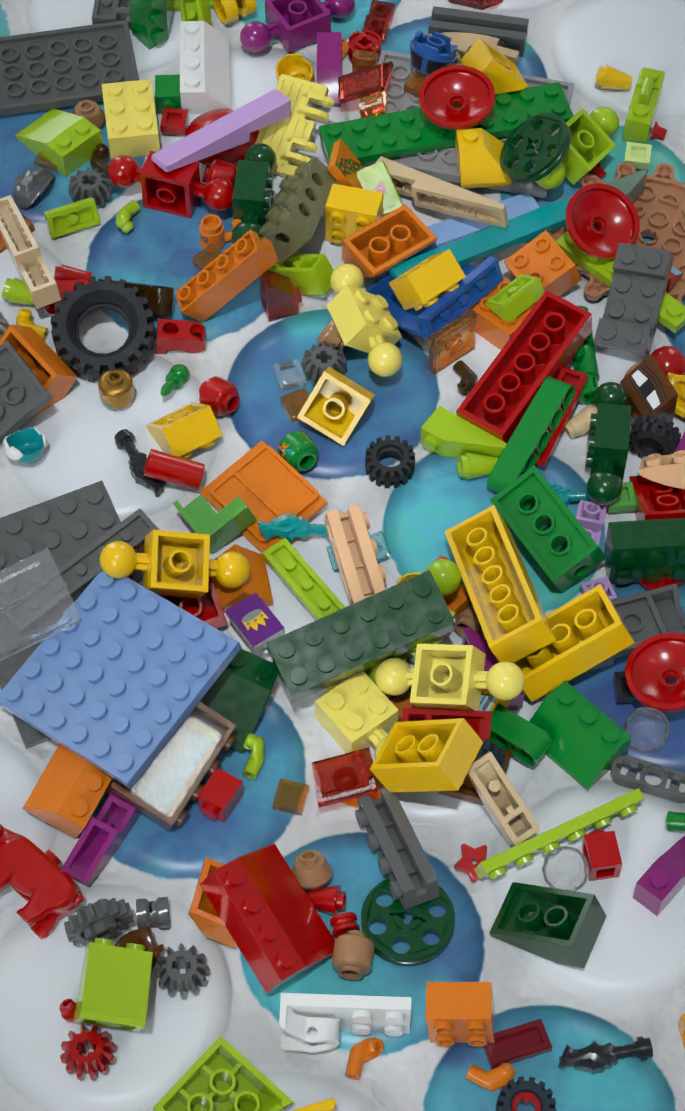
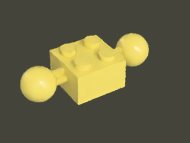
M353 264L339 265L333 270L330 278L331 287L337 295L326 305L346 346L369 353L368 365L376 375L381 377L392 376L399 371L402 365L401 351L394 345L402 338L397 328L398 323L391 316L388 303L382 296L368 293L362 289L364 276L357 266Z
M417 644L414 669H411L409 664L400 658H388L379 664L375 672V681L378 688L387 695H401L412 686L410 703L422 709L479 711L482 689H488L490 694L499 700H511L522 692L525 685V677L522 670L512 662H499L493 665L489 671H484L486 654L473 645Z
M363 671L344 682H338L321 690H325L327 693L315 701V719L351 760L353 754L360 751L363 752L372 745L376 748V758L393 725L399 720V710Z

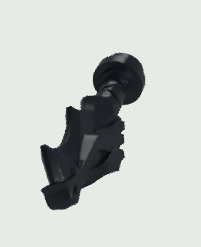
M128 429L120 430L114 436L115 444L118 449H125L126 453H128L130 457L128 463L132 477L137 484L147 489H152L155 497H159L163 493V488L167 482L143 475L147 455L139 453L134 445L135 436L132 432H129Z
M643 1036L636 1037L634 1044L617 1047L610 1042L606 1045H599L595 1041L582 1049H573L566 1045L563 1055L559 1057L558 1066L561 1070L567 1067H574L576 1070L594 1075L604 1072L605 1069H610L613 1065H617L619 1059L637 1056L641 1061H647L649 1057H653V1048L650 1038H643Z

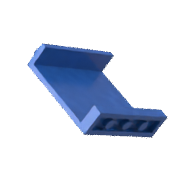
M436 242L403 261L436 249ZM489 256L478 267L467 264L461 267L466 277L458 281L459 287L457 289L444 293L438 297V301L415 311L414 307L404 310L389 285V282L394 280L389 271L365 291L374 295H380L387 301L389 312L398 323L397 328L432 341L504 279L497 258Z

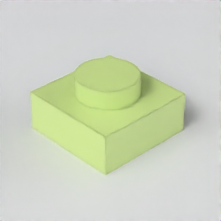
M627 142L624 162L631 163L635 169L649 170L652 145Z

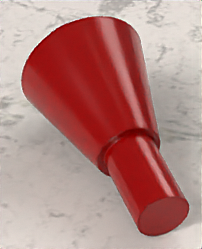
M340 885L305 892L315 909L337 915L340 914V910H345L346 892L342 891Z

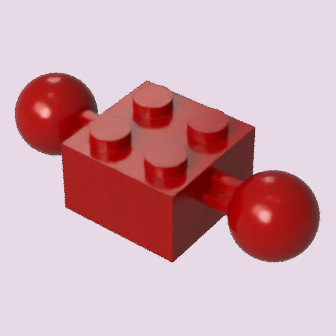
M150 150L142 168L139 167L138 162L133 157L128 155L116 156L108 165V177L115 186L128 188L136 182L141 183L144 208L192 219L201 198H204L206 204L215 211H226L233 206L234 185L224 178H216L208 184L201 183L199 162L197 161L170 172H165L151 160L152 154L156 152Z

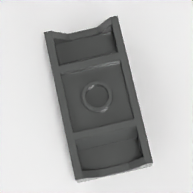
M619 243L613 264L615 272L603 318H599L593 342L597 350L619 349L630 351L643 358L650 355L674 261L671 251Z
M677 584L611 600L635 643L585 672L613 665L615 658L630 655L637 645L652 636L663 633L685 635V615L680 606Z

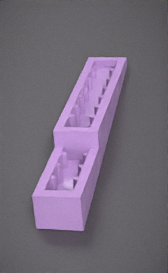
M274 89L152 154L151 160L165 172H170L249 142L250 132L290 118L291 100L277 89Z

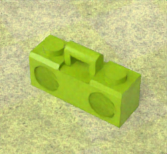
M641 68L625 120L623 141L647 144L662 94L665 71Z

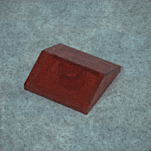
M393 62L381 63L339 76L338 100L340 104L385 91L394 67Z
M370 747L312 762L319 808L378 792L377 777L370 770L373 764Z

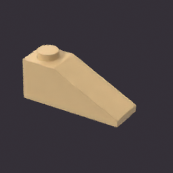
M489 751L474 761L467 774L507 844L516 846L541 830L492 752Z

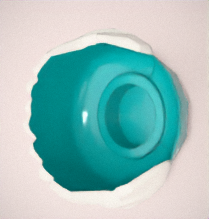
M34 427L15 431L3 440L6 457L23 464L33 463L40 459L48 444L46 436Z

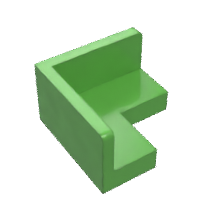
M202 495L198 496L184 508L178 501L173 503L195 533L210 535V552L212 554L257 520L239 496L218 513L212 509Z

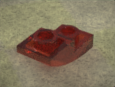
M372 0L362 33L365 30L373 31L381 37L382 42H385L394 18L396 4Z

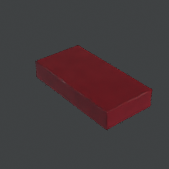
M542 1019L494 1033V1043L487 1041V1045L482 1046L491 1070L502 1063L512 1064L552 1051V1045Z

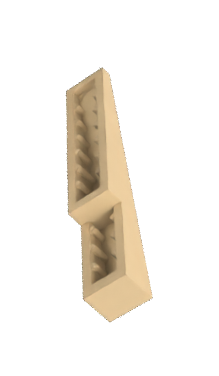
M382 156L376 162H385L398 193L413 197L415 206L507 228L509 225L505 204Z
M12 196L0 198V234L36 309L61 301L57 283L48 269L39 246Z

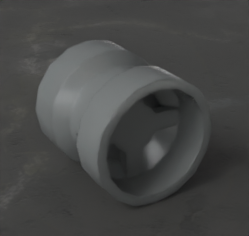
M158 897L155 901H148L146 898L136 899L138 929L143 924H146L148 927L158 926L160 929L170 928L168 897Z

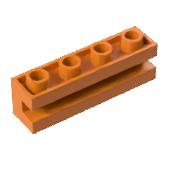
M250 229L175 292L181 312L202 323L279 261L272 241L265 237L260 240L258 233Z

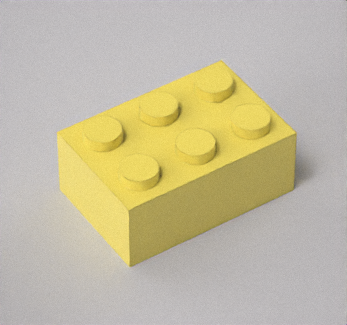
M151 79L102 84L110 159L112 160L119 155L131 157L148 156L150 150L158 152L160 150Z

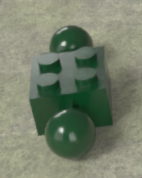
M264 143L250 146L245 152L244 160H238L232 205L233 220L240 219L242 222L238 223L232 231L231 239L233 244L250 229L258 233L260 238L259 230L268 220L265 217L270 206H274L272 201L275 197V191L270 190L274 186V173L270 172L275 168L276 154L269 145Z
M616 382L603 383L595 390L593 404L597 408L596 414L591 413L587 437L588 452L586 453L585 468L590 469V477L587 481L586 490L589 498L599 505H610L619 499L622 493V483L629 450L631 406L627 405L628 394L625 388Z

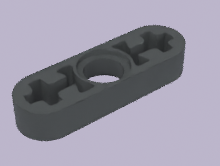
M621 755L612 762L610 777L617 785L633 790L639 788L643 793L685 804V793L679 791V786L685 784V772L627 755ZM623 766L628 767L626 775L620 774ZM638 770H641L640 778H639V780H637V779H636L637 772H638ZM651 773L657 774L662 782L659 785H650L645 780V776ZM671 779L669 789L665 788L667 780Z

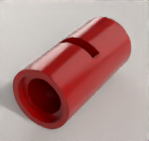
M151 449L143 475L198 491L204 474L205 464Z

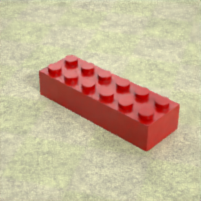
M545 290L456 410L457 416L508 443L544 380L548 376L557 379L562 367L568 365L592 332V313Z

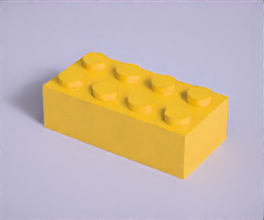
M599 584L547 614L546 617L556 641L514 662V664L522 670L525 677L523 691L533 702L556 689L564 681H570L635 642L602 585Z

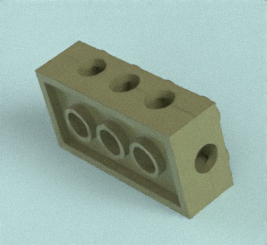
M315 156L307 163L303 161L296 168L293 176L287 175L279 185L281 190L272 201L274 206L265 217L268 220L259 230L260 240L265 237L272 241L280 265L313 237L324 211L332 184H335L336 181L328 171V167Z

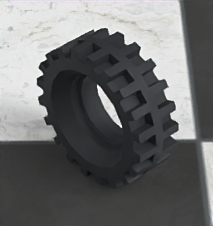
M95 276L89 277L90 283L85 285L78 281L74 283L75 290L71 293L66 289L62 293V302H56L54 306L55 315L51 316V333L57 355L73 370L78 378L82 374L87 377L88 382L94 383L95 378L99 379L107 370L122 369L127 372L131 371L133 374L139 371V364L141 362L146 364L149 360L148 353L150 350L153 351L154 319L146 297L142 298L137 287L129 288L126 280L120 279L119 283L112 282L111 276H105L104 281H96ZM100 310L113 311L120 314L127 322L129 328L128 337L124 345L118 350L107 354L88 350L79 338V327L83 320L91 313Z

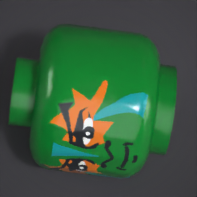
M294 431L287 434L278 446V454L297 472L311 469L315 465L319 454L316 444L303 431Z

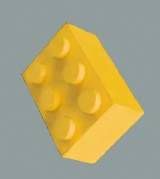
M464 718L395 722L370 770L390 793L458 791L472 763L476 759L483 741Z

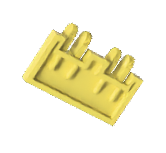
M281 74L276 89L291 100L290 118L261 128L255 144L264 143L274 150L276 165L270 173L282 177L287 175L291 177L295 174L294 172L297 166L290 165L291 163L300 165L303 161L307 163L311 160L308 156L295 153L296 149L315 153L318 149V146L311 142L316 123L307 120V118L328 122L330 116L325 111L312 108V105L333 108L335 101L327 97L329 93L328 86Z

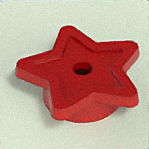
M462 844V857L454 865V868L462 870L469 875L472 882H476L478 876L474 868L482 861L487 860V846L483 845L474 849L467 844ZM476 859L477 863L473 864L471 860Z

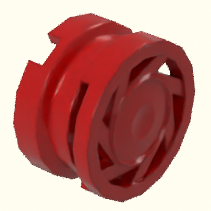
M365 30L364 33H359V31L352 33L348 42V59L351 64L359 68H371L377 65L381 55V37L370 30Z

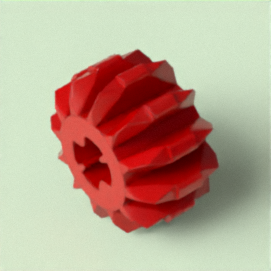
M85 1025L80 1026L79 1034L69 1031L70 1041H62L61 1048L64 1053L60 1055L61 1062L67 1064L65 1067L66 1072L69 1075L76 1072L77 1079L80 1081L84 1079L86 1074H89L90 1079L95 1081L97 1071L106 1075L108 1073L106 1065L114 1064L115 1058L111 1053L116 1050L114 1042L109 1041V1033L104 1031L99 1034V1027L96 1025L91 1028L90 1032L86 1030Z

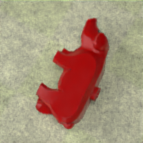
M0 824V890H4L11 885L23 899L28 901L16 913L29 926L34 924L30 929L40 939L47 938L55 931L58 922L62 918L76 910L78 905L84 900V896L79 892L74 880L59 866L61 861L52 851L48 849L44 853L28 838L10 831Z

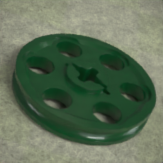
M553 113L537 114L522 122L513 130L502 147L500 165L503 172L511 180L520 184L532 183L547 176L561 163L569 149L571 132L568 125L558 115ZM543 124L542 127H541L538 131L535 132V129H536L539 125ZM560 128L554 136H551L556 129ZM523 140L519 146L515 147L517 142ZM553 149H556L554 154L548 157L549 153ZM519 160V162L517 163V165H516L515 167L511 168L512 164H513L515 161ZM536 165L531 172L527 173L530 167Z
M389 878L377 884L365 898L361 910V929L366 937L374 943V953L382 959L398 965L422 964L441 954L450 943L455 926L454 907L447 893L439 886L438 898L404 910L400 900H394L389 888V882L391 881ZM381 895H389L392 897L393 903L390 906L382 907L377 904L376 899ZM434 905H440L446 909V913L441 917H434L429 913V909ZM406 915L412 916V920L409 922V924L403 923V919L406 918ZM375 922H381L386 925L387 929L382 934H373L369 927ZM432 932L437 934L440 940L435 945H428L422 940L423 936L426 933ZM404 941L409 944L410 949L406 953L399 954L392 947L396 942Z

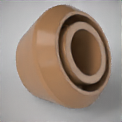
M84 100L75 106L73 114L86 118L97 128L102 127L105 122V114L96 102Z
M332 319L318 336V346L320 347L324 342L328 347L335 344L337 349L343 350L346 345Z
M305 850L295 858L292 872L303 889H319L325 886L333 875L332 867L322 853L315 850Z

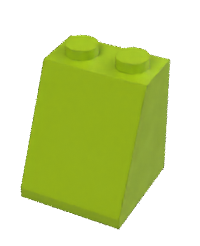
M95 938L94 943L89 942L85 948L73 1022L132 1032L144 1029L153 952L145 951V946L140 944L126 943V948L113 946V940Z

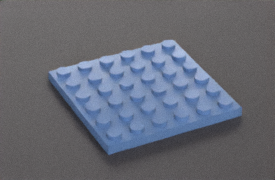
M102 570L0 692V706L131 789L242 647L237 640L130 578H112Z

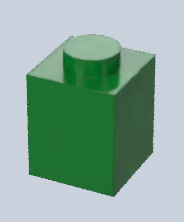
M180 74L155 75L157 114H163L164 108L181 109Z

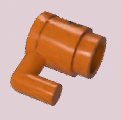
M209 214L201 219L199 231L200 246L203 250L217 252L224 248L225 242L232 241V231L224 232V225L219 216ZM240 219L232 221V231L238 223L242 222Z

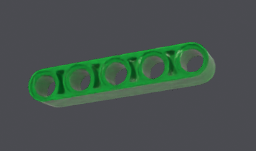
M550 376L544 380L491 470L487 480L488 489L499 493L532 466L536 465L574 398V385Z
M497 704L492 713L491 744L497 743L500 745L499 748L512 751V757L525 765L536 766L552 745L551 737L538 726L502 705Z

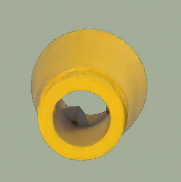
M607 64L606 66L600 65L595 85L600 86V89L629 91L633 76Z

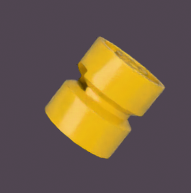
M213 0L215 12L224 25L238 20L239 16L243 18L257 11L256 0Z

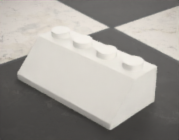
M180 21L181 109L188 110L189 114L206 113L216 109L231 110L229 37L205 21Z

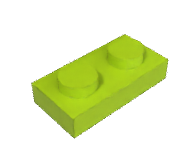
M93 197L44 212L49 235L52 239L101 224Z

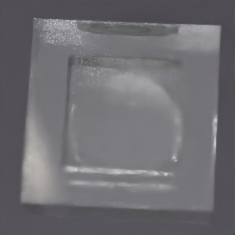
M299 359L273 364V372L280 392L306 386V378Z

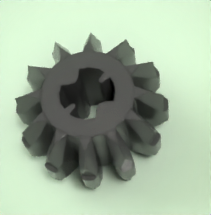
M87 167L86 171L77 170V174L71 176L68 190L73 202L93 197L96 206L103 207L104 202L110 201L112 184L106 172H100L98 168L92 171Z
M323 342L320 347L313 344L311 350H305L301 361V369L304 372L305 380H311L313 386L317 384L328 367L345 376L347 361L344 358L343 350H337L335 344L328 347Z
M182 943L179 944L178 951L168 947L166 949L168 957L159 956L158 964L160 966L155 969L156 977L160 978L158 981L160 989L168 988L167 992L170 997L180 992V997L183 1000L186 998V992L188 991L197 996V986L205 987L207 984L205 976L210 973L209 966L204 964L206 956L203 953L197 954V948L194 945L187 951H185ZM179 969H185L186 973L179 974Z

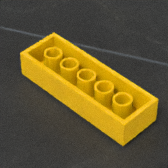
M495 505L444 531L488 646L499 662L514 663L556 641L510 529Z

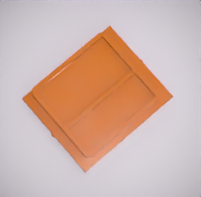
M262 440L200 491V495L218 512L238 496L257 519L243 530L241 534L261 554L284 538L274 536L266 541L262 532H259L258 521L270 522L272 519L285 513L295 514L298 517L310 520L328 505L318 490L271 446L266 445Z

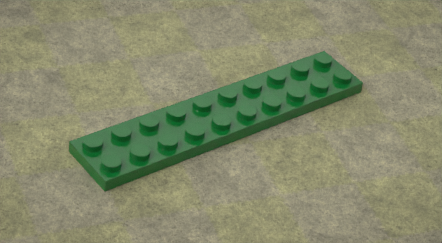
M560 82L529 87L525 90L496 94L494 107L488 117L481 123L466 129L482 128L496 138L508 137L522 122L537 114L553 113L558 115L565 123L574 115ZM421 108L319 126V135L328 163L334 142L339 139L344 141L361 164L377 161L380 156L390 159L454 147L456 141L455 129H446L432 123L423 114ZM543 124L539 125L535 131H538Z

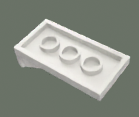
M281 993L279 1018L281 1050L286 1053L287 1051L308 1053L328 1051L339 1045L340 1031H350L359 1036L369 1035L371 1032L384 1033L390 1037L402 1036L403 1033L410 1034L411 997ZM308 1043H317V1044H316L315 1046H310Z

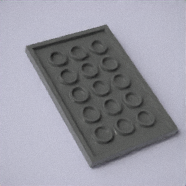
M127 20L0 37V116L76 106L84 100H91L96 103L104 102L102 84L139 80Z

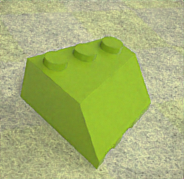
M220 1036L153 1107V1111H281L293 1104V1101Z

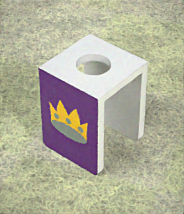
M254 593L226 610V616L233 623V625L227 628V632L231 638L240 643L241 649L264 659L270 658L267 651V642L285 635V628L259 595Z

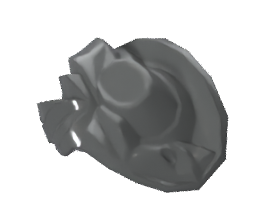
M31 168L27 172L23 171V174L16 178L13 189L16 205L19 208H28L44 193L51 180L56 179L55 175L43 168Z

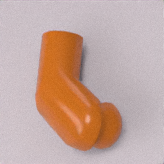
M370 1037L351 1047L345 1071L347 1078L353 1080L361 1078L363 1065L383 1052L384 1044L382 1040L377 1037Z
M502 1063L500 1066L489 1071H485L472 1064L465 1079L493 1092L501 1089L503 1086L506 1087L508 1081L514 1080L516 1072L513 1065L509 1063Z

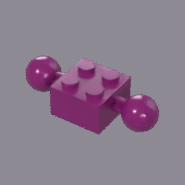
M265 0V22L267 25L259 21L247 23L240 32L241 44L247 51L259 53L264 51L269 46L271 38L276 36L287 51L291 52L317 41V32H331V16L338 19L348 17L355 8V0H325L323 3L320 0Z

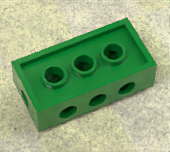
M532 466L490 499L510 528L561 592H564L607 558L535 466Z

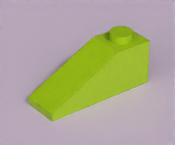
M292 254L281 265L278 262L275 263L259 277L303 295L322 296L330 291V278L333 268L325 254Z
M441 406L433 412L421 427L420 444L427 450L445 457L458 458L459 455L469 452L499 458L507 445L504 441Z

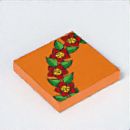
M339 139L334 142L328 171L340 185L362 189L356 172L363 169L364 166L344 141Z

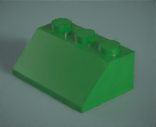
M128 0L132 35L149 50L169 39L173 18L172 0Z
M566 681L561 683L543 700L529 720V722L544 730L553 741L545 755L587 791L611 770L613 761L621 755H627L632 737Z

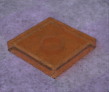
M472 309L430 335L428 370L433 375L475 349L477 314Z

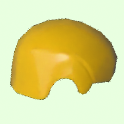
M299 53L287 54L279 60L275 67L278 81L281 74L313 82L315 78L311 62H308Z

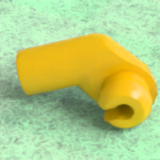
M20 309L16 317V324L32 327L45 341L48 336V328L35 325L31 318V310Z

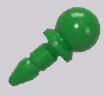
M176 364L170 369L165 377L166 382L161 388V396L169 395L174 389H180L183 384L189 381L190 371L185 365Z

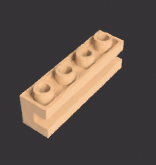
M359 504L349 506L347 511L338 513V510L326 512L324 522L349 605L385 590L386 574L383 565H378L375 555H378V548L375 539H370L367 531L370 528L367 513H362Z

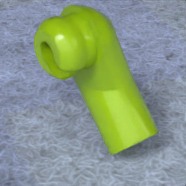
M131 200L116 214L117 228L120 227L123 233H128L134 228V223L130 221V218L140 211V206L135 200Z
M250 733L244 742V747L252 750L242 774L247 779L255 780L264 762L265 741L260 735L258 737Z

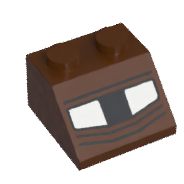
M649 355L620 381V385L625 388L628 394L627 405L631 406L630 423L632 426L635 419L640 415L643 417L644 414H649L650 417H652V414H656L658 419H661L663 416L666 418L667 423L669 421L673 422L678 393L654 356Z

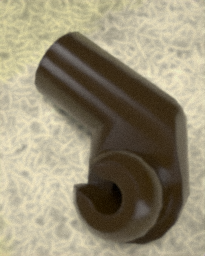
M98 144L96 150L92 152L90 164L93 169L98 168L100 172H106L108 176L107 160L109 148L105 144Z
M459 360L453 366V371L461 378L457 388L462 395H468L476 385L478 377L462 360Z

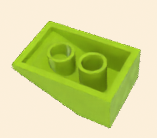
M51 109L16 134V139L64 177L69 176L90 161L93 150H96L98 144H102L101 130L82 116L57 109Z

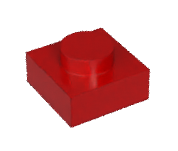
M164 108L160 132L185 135L189 119L188 110Z

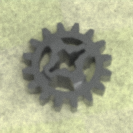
M112 898L109 901L108 899H99L93 904L89 903L87 906L77 909L76 915H69V921L64 922L69 942H73L75 946L80 943L86 946L89 942L94 943L95 938L109 940L117 938L122 934L121 930L130 928L129 924L134 922L130 904L129 902L125 903L124 899L116 901V898Z

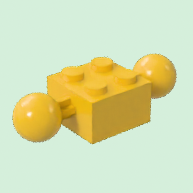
M153 529L145 536L144 553H136L133 547L126 542L114 541L102 549L99 558L102 570L112 578H125L134 570L143 571V587L157 595L201 598L208 593L209 576L215 577L217 582L226 588H238L250 576V564L241 553L229 551L221 554L217 560L209 559L210 535Z

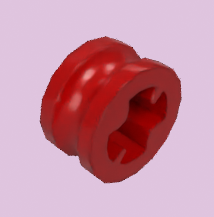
M345 912L333 916L329 921L330 926L334 928L332 930L333 937L337 939L340 935L347 934L350 930L360 931L359 925L356 924L357 915L352 912Z

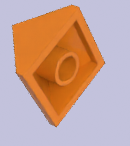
M234 544L225 552L235 551L244 555L250 564V576L238 588H226L219 584L215 577H211L224 613H226L227 609L254 593L258 594L267 606H274L263 555Z

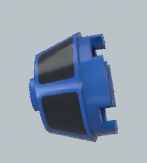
M422 30L416 32L414 39L410 42L411 65L417 71L430 75L440 68L453 64L457 57L456 50L458 46L452 45L450 43L451 38L442 33L433 31L432 35H423Z

